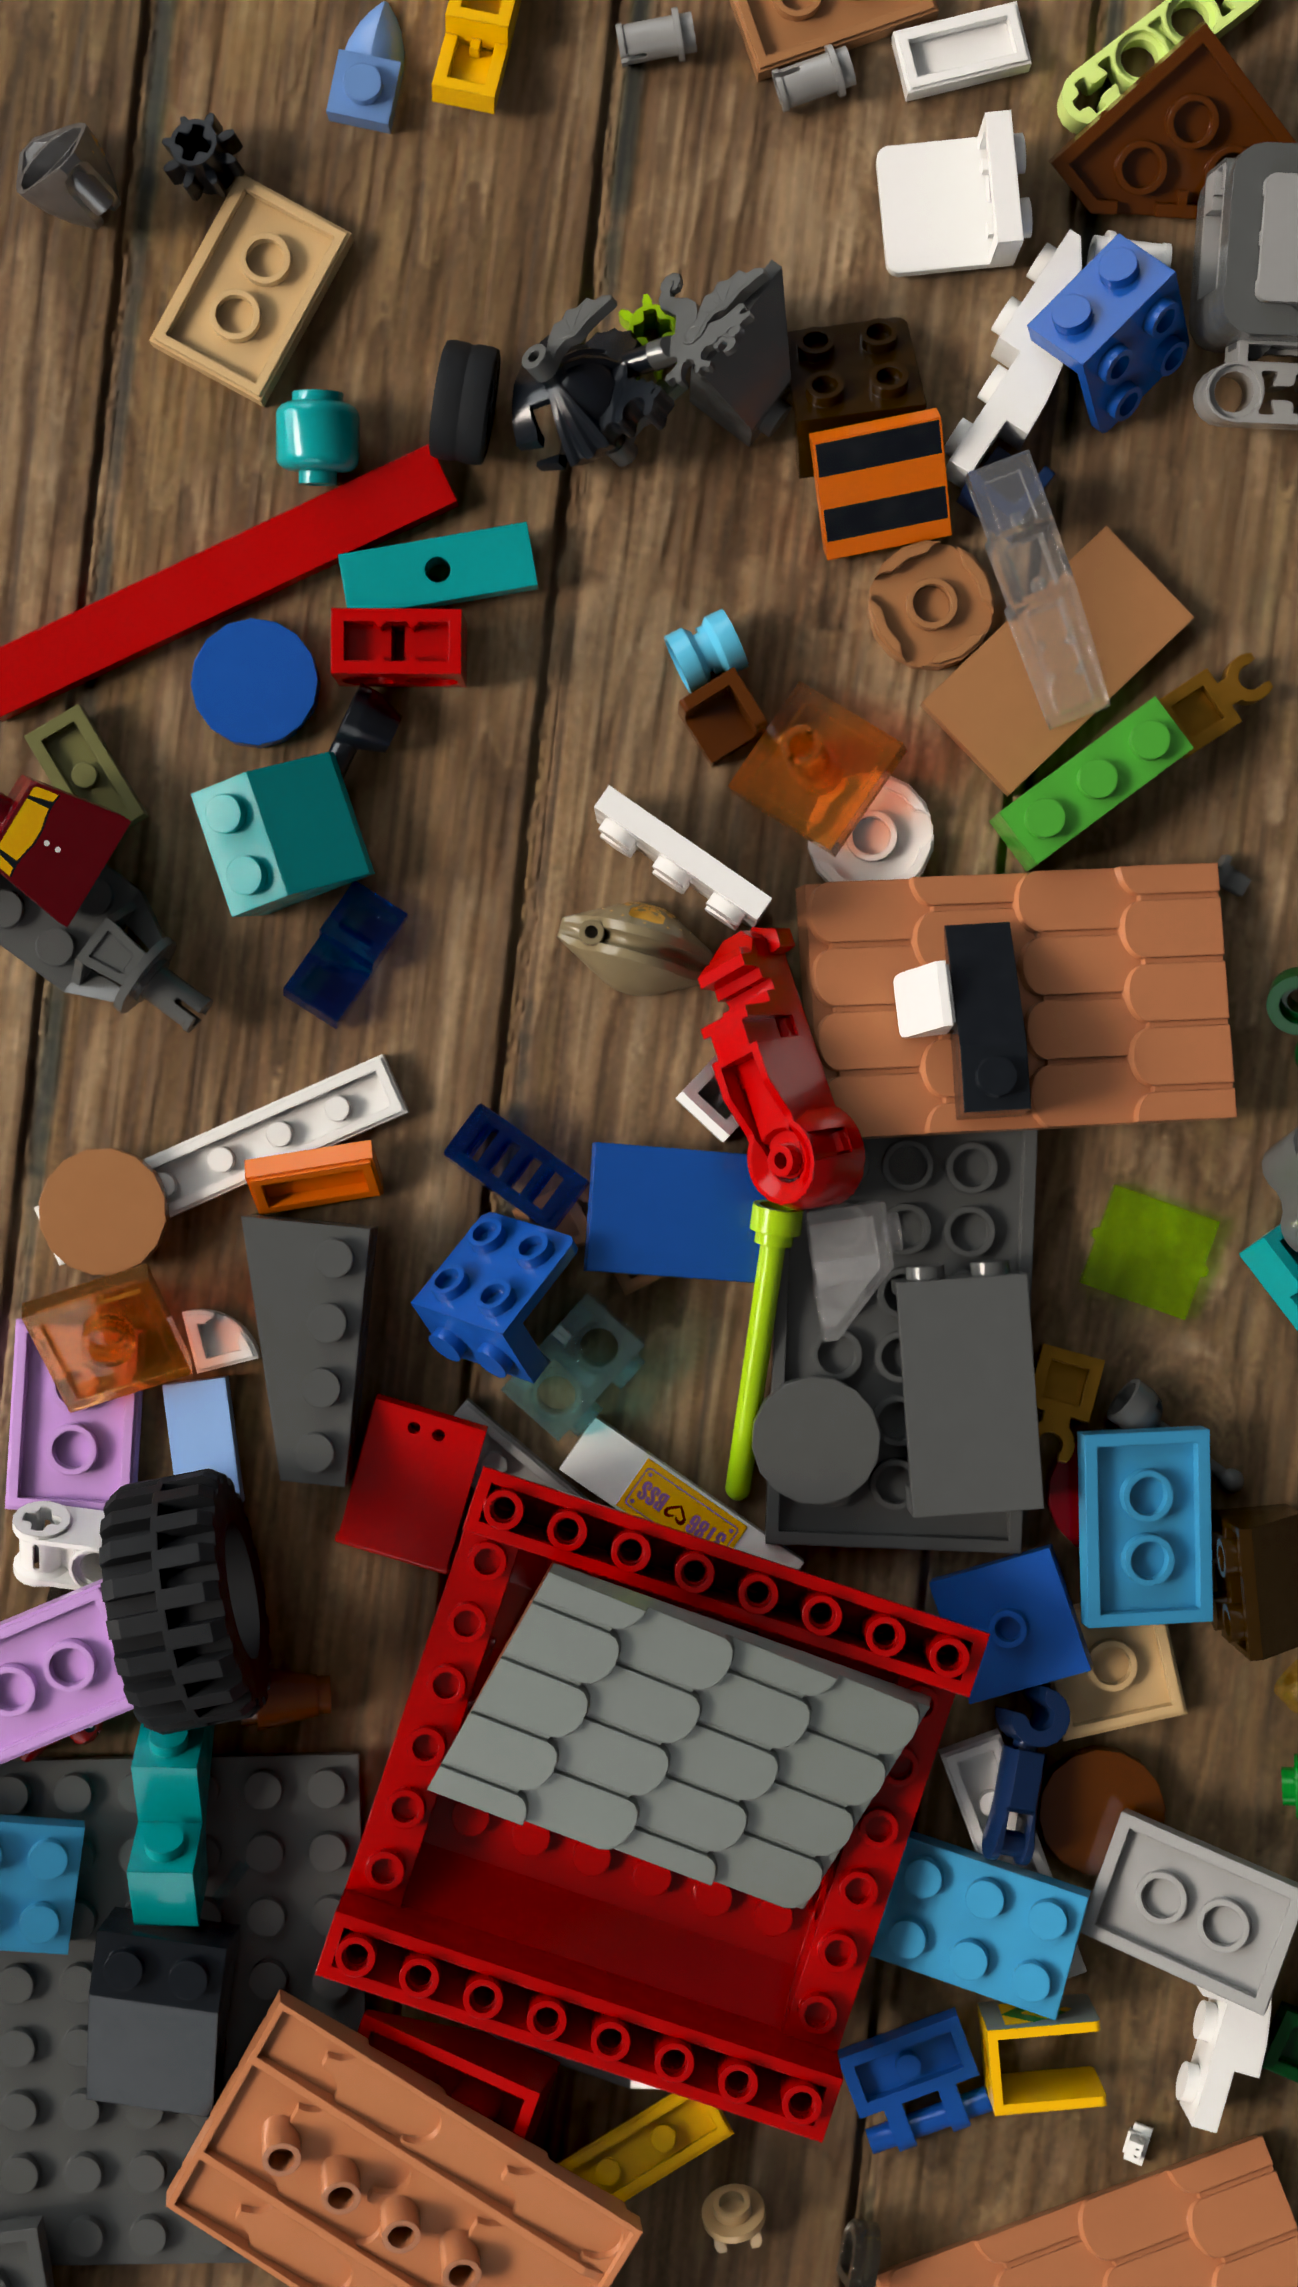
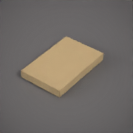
M246 175L237 177L150 337L151 345L203 375L265 407L354 242L352 233Z

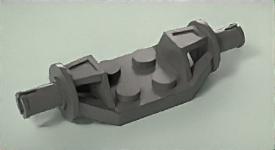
M106 864L68 928L57 922L0 874V945L61 991L114 1002V1008L121 1014L129 1012L145 999L182 1026L183 1030L187 1033L195 1029L201 1022V1019L182 1006L181 1002H185L198 1013L202 1012L204 1015L209 1011L213 1000L208 996H204L168 969L177 945L174 940L164 936L145 892ZM127 926L149 949L147 953L124 931Z

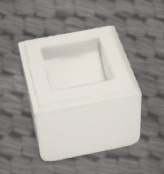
M946 960L935 961L899 973L894 977L893 985L901 1037L908 1039L947 1034L956 1023L950 969L949 964H946Z

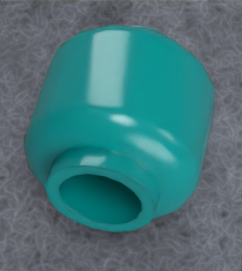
M320 389L292 391V400L281 404L276 411L277 463L288 471L298 472V484L306 486H337V473L350 472L358 466L360 460V416L355 407L344 402V393Z

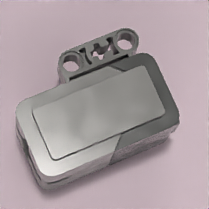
M1257 143L1244 150L1236 158H1224L1208 172L1205 185L1199 195L1189 330L1194 342L1202 349L1214 353H1225L1224 364L1205 373L1197 382L1193 393L1194 408L1198 416L1209 425L1228 428L1298 430V407L1294 408L1291 401L1270 400L1262 404L1265 392L1274 393L1293 386L1294 391L1298 393V363L1256 361L1262 356L1298 357V143ZM1221 377L1232 378L1239 384L1242 390L1241 404L1235 412L1225 411L1218 405L1215 399L1216 383Z

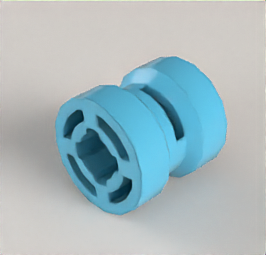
M723 609L704 616L701 626L695 628L696 634L694 635L686 629L679 628L664 636L666 647L675 668L690 694L710 682L711 671L718 675L732 667L737 672L749 667L739 637Z

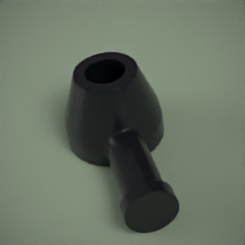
M360 683L328 751L335 753L343 779L358 749L386 752L402 719V715L380 693L363 683Z

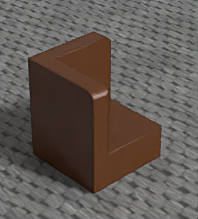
M734 667L684 697L678 704L679 716L711 767L766 732L767 719Z

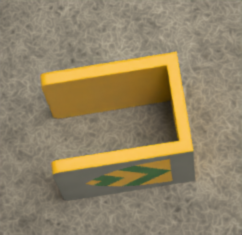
M1087 1994L1063 1995L1056 2021L1001 2001L977 2003L984 2086L995 2116L1107 2106L1106 2092L1095 2068L1091 2066L1001 2074L998 2040L1100 2031V2018Z

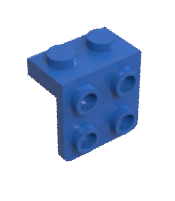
M1120 233L1027 325L1031 341L1078 374L1091 426L1101 433L1108 432L1118 421H1124L1129 418L1139 406L1142 397L1163 376H1169L1179 368L1185 359L1190 343L1176 271Z
M494 1212L482 1215L471 1226L466 1235L411 1302L431 1333L429 1342L441 1355L449 1360L458 1362L463 1358L480 1364L486 1371L499 1378H505L508 1374L535 1383L548 1366V1362L523 1322L577 1254L578 1247L570 1235Z

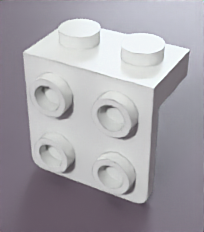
M1011 110L985 112L977 137L890 145L880 149L876 159L885 264L889 274L894 277H905L1014 265L1024 238H1031L1033 220L1030 198H1020L1018 174H1024L1026 170V144L1023 133L1013 132Z

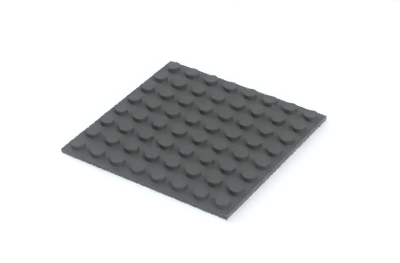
M360 1751L212 1754L206 1817V1850L209 1877L200 1919L241 1925L217 2100L235 2068L238 2067L241 2057L263 2018L266 2017L267 2011L280 1989L356 2032L358 2031L363 2014L367 2010V1994L365 1991L315 1975L335 1911L346 1887L362 1838ZM133 1756L37 1757L28 1763L24 1762L21 1758H15L1 1764L0 1814L85 1820V1832L68 1955L0 1951V2221L43 2215L51 2266L252 2263L166 2207V2191L209 2117L86 2099L89 1989L97 1931L114 1907L132 1909L127 1868L138 1824L131 1772Z

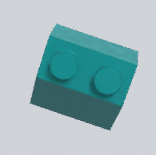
M325 752L247 771L191 794L232 917L265 916L375 874L334 752Z

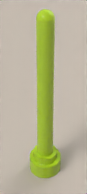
M766 1199L753 1201L750 1229L755 1231L754 1242L760 1244L725 1485L726 1494L736 1501L745 1499L751 1489L755 1461L752 1450L753 1420L764 1400L785 1248H791L793 1238L801 1235L804 1210L797 1211Z

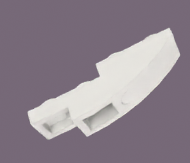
M1071 229L1058 248L1048 242L1046 243L1026 275L1027 278L1035 282L1022 302L1012 296L991 328V331L999 335L991 357L1008 367L1009 370L1000 364L995 367L977 396L986 405L974 423L963 417L944 446V452L951 457L946 466L947 479L963 489L972 474L975 473L998 437L1017 450L1021 449L1043 410L1060 374L1063 363L1031 341L1027 325L1082 270L1081 236Z
M1197 1986L1202 1996L1209 1997V2000H1202L1197 2007L1193 2022V2036L1197 2039L1191 2062L1184 2061L1180 2067L1176 2081V2098L1180 2100L1179 2103L1192 2127L1217 2133L1234 2072L1260 2078L1268 2042L1272 1998L1266 2013L1262 2016Z

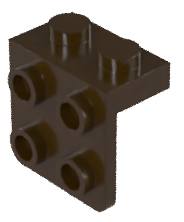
M899 317L876 318L869 321L825 327H810L787 332L791 371L789 389L794 409L796 464L799 479L814 477L809 433L927 410V403L908 324L904 319Z

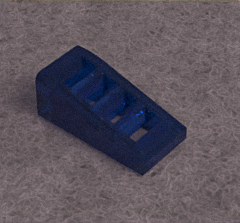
M482 1103L474 1109L444 1151L445 1157L453 1165L541 1227L554 1231L589 1185L587 1179ZM494 1131L497 1133L496 1137L476 1162L472 1157L489 1134ZM514 1145L519 1151L499 1178L491 1173L509 1147ZM533 1160L537 1161L541 1166L522 1192L518 1193L513 1189L514 1185ZM555 1174L563 1181L541 1210L533 1202Z

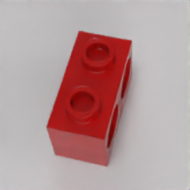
M331 608V675L339 686L359 687L360 683L369 687H467V622L462 609Z

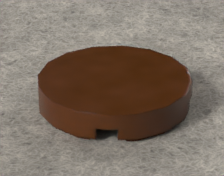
M1091 1745L1078 1749L1079 1752L1070 1754L1065 1759L1062 1757L1050 1767L1042 1781L1037 1819L1045 1842L1062 1863L1083 1874L1099 1875L1121 1812L1128 1808L1164 1824L1166 1807L1158 1782L1138 1758L1118 1747Z

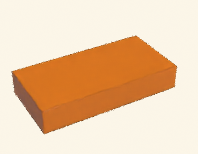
M371 1140L244 1160L245 1179L258 1213L262 1215L384 1194L383 1176Z

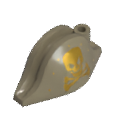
M642 901L624 902L562 917L557 938L603 982L616 991L632 996H652L699 986L698 976L709 965V962L715 955L673 914L660 906Z

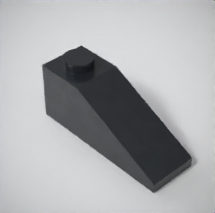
M1010 922L944 926L946 964H949L956 1018V1023L950 1030L956 1120L1022 1116L1031 1109L1027 1041Z

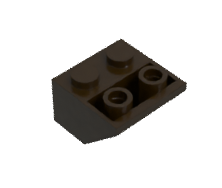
M1288 1504L1211 1510L1212 1567H1216L1218 1591L1213 1592L1212 1626L1214 1630H1221L1222 1636L1228 1643L1232 1644L1249 1661L1265 1660L1297 1648L1298 1510Z

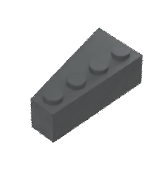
M260 1214L241 1216L280 1481L345 1487L354 1477L378 1226Z

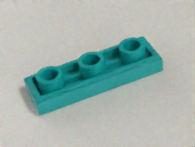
M527 522L338 554L347 608L428 609L539 589ZM437 565H444L450 568V575L442 582H433L428 578L430 570Z

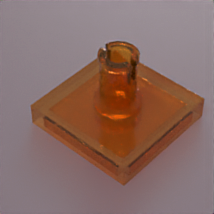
M799 681L728 787L736 796L836 857L907 753V749L899 740Z
M148 1264L109 1276H102V1278L22 1303V1320L70 1413L193 1374L191 1356Z

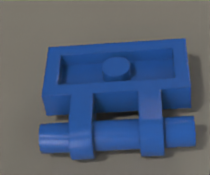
M955 2007L838 2050L840 2066L859 2118L862 2119L884 2111L888 2121L865 2129L873 2154L896 2146L900 2152L918 2146L916 2140L918 2138L948 2127H952L953 2132H957L970 2127V2119L993 2111L984 2085L960 2094L957 2083L974 2078L980 2074ZM936 2091L939 2092L942 2101L910 2113L906 2112L903 2103Z

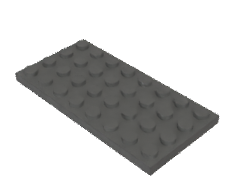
M1038 1130L863 1139L865 1147L863 1178L855 1193L841 1204L804 1210L801 1235L793 1238L791 1248H785L772 1338L770 1394L786 1381L816 1375L834 1377L855 1388L873 1409L880 1431L879 1456L868 1480L849 1497L825 1505L797 1503L776 1492L767 1481L765 1544L1021 1554L1023 1510L913 1518L907 1509L905 1483H910L897 1298L891 1291V1279L906 1278L907 1266L944 1264L945 1275L971 1273L970 1262L1007 1259L1009 1260L1010 1271L1020 1270L1028 1275L1031 1315Z

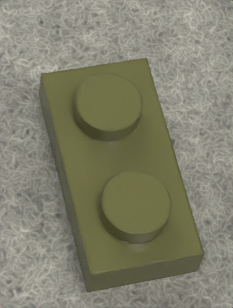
M80 704L73 706L24 736L54 787L119 813L132 821L128 829L149 817L86 710Z

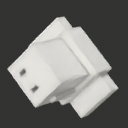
M1135 2121L1133 2128H1129L1122 2152H1124L1123 2158L1140 2166L1143 2165L1154 2128Z

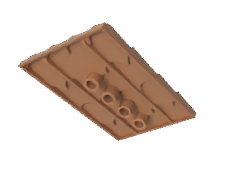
M1218 863L1137 865L1102 869L1046 870L1030 873L837 881L823 884H805L795 889L803 1010L835 1106L842 1109L853 1119L862 1139L1209 1121L1237 1117L1235 1088H1233V1082L1235 1081L1230 1024H1228L1230 1015L1226 962L1223 961L1225 949L1221 897L1218 895L1220 891ZM1010 922L1027 1041L1031 1109L1018 1117L956 1120L951 1032L949 1031L944 1035L902 1038L898 1027L893 985L894 977L899 973L935 961L946 960L944 926Z
M282 1989L278 1991L267 2011L266 2017L263 2018L241 2057L238 2067L232 2073L209 2118L204 2123L181 2168L166 2191V2207L289 2287H610L643 2234L640 2216L629 2211L622 2200L549 2159L548 2152L451 2098L439 2084L370 2046L369 2039Z
M1252 2135L871 2273L870 2276L874 2287H1298V2226L1278 2174L1273 2168V2161L1263 2136Z

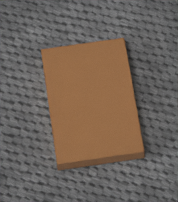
M729 0L757 82L771 78V70L777 68L779 70L825 53V45L832 44L834 49L846 46L849 51L892 36L893 31L935 21L939 13L936 0Z

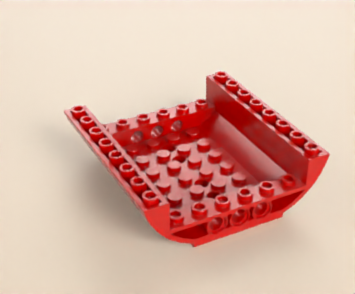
M483 1465L462 1528L464 1531L315 1975L823 2143L843 2082L838 2057L842 2037L955 1695L959 1694L970 1697L990 1633ZM553 1560L582 1569L601 1580L931 1697L930 1708L918 1725L913 1738L901 1752L886 1776L881 1789L871 1800L853 1829L849 1840L841 1848L823 1877L818 1890L808 1901L804 1909L798 1907L793 1909L783 1908L713 1881L712 1885H708L613 1848L609 1850L598 1849L524 1821L522 1826L427 1790L465 1722L499 1655Z

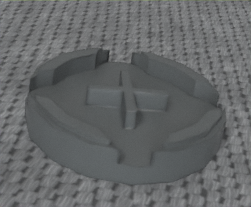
M806 1376L782 1383L764 1399L753 1420L752 1450L759 1472L776 1492L797 1503L825 1505L849 1497L868 1480L878 1460L880 1431L873 1409L855 1388L834 1377Z

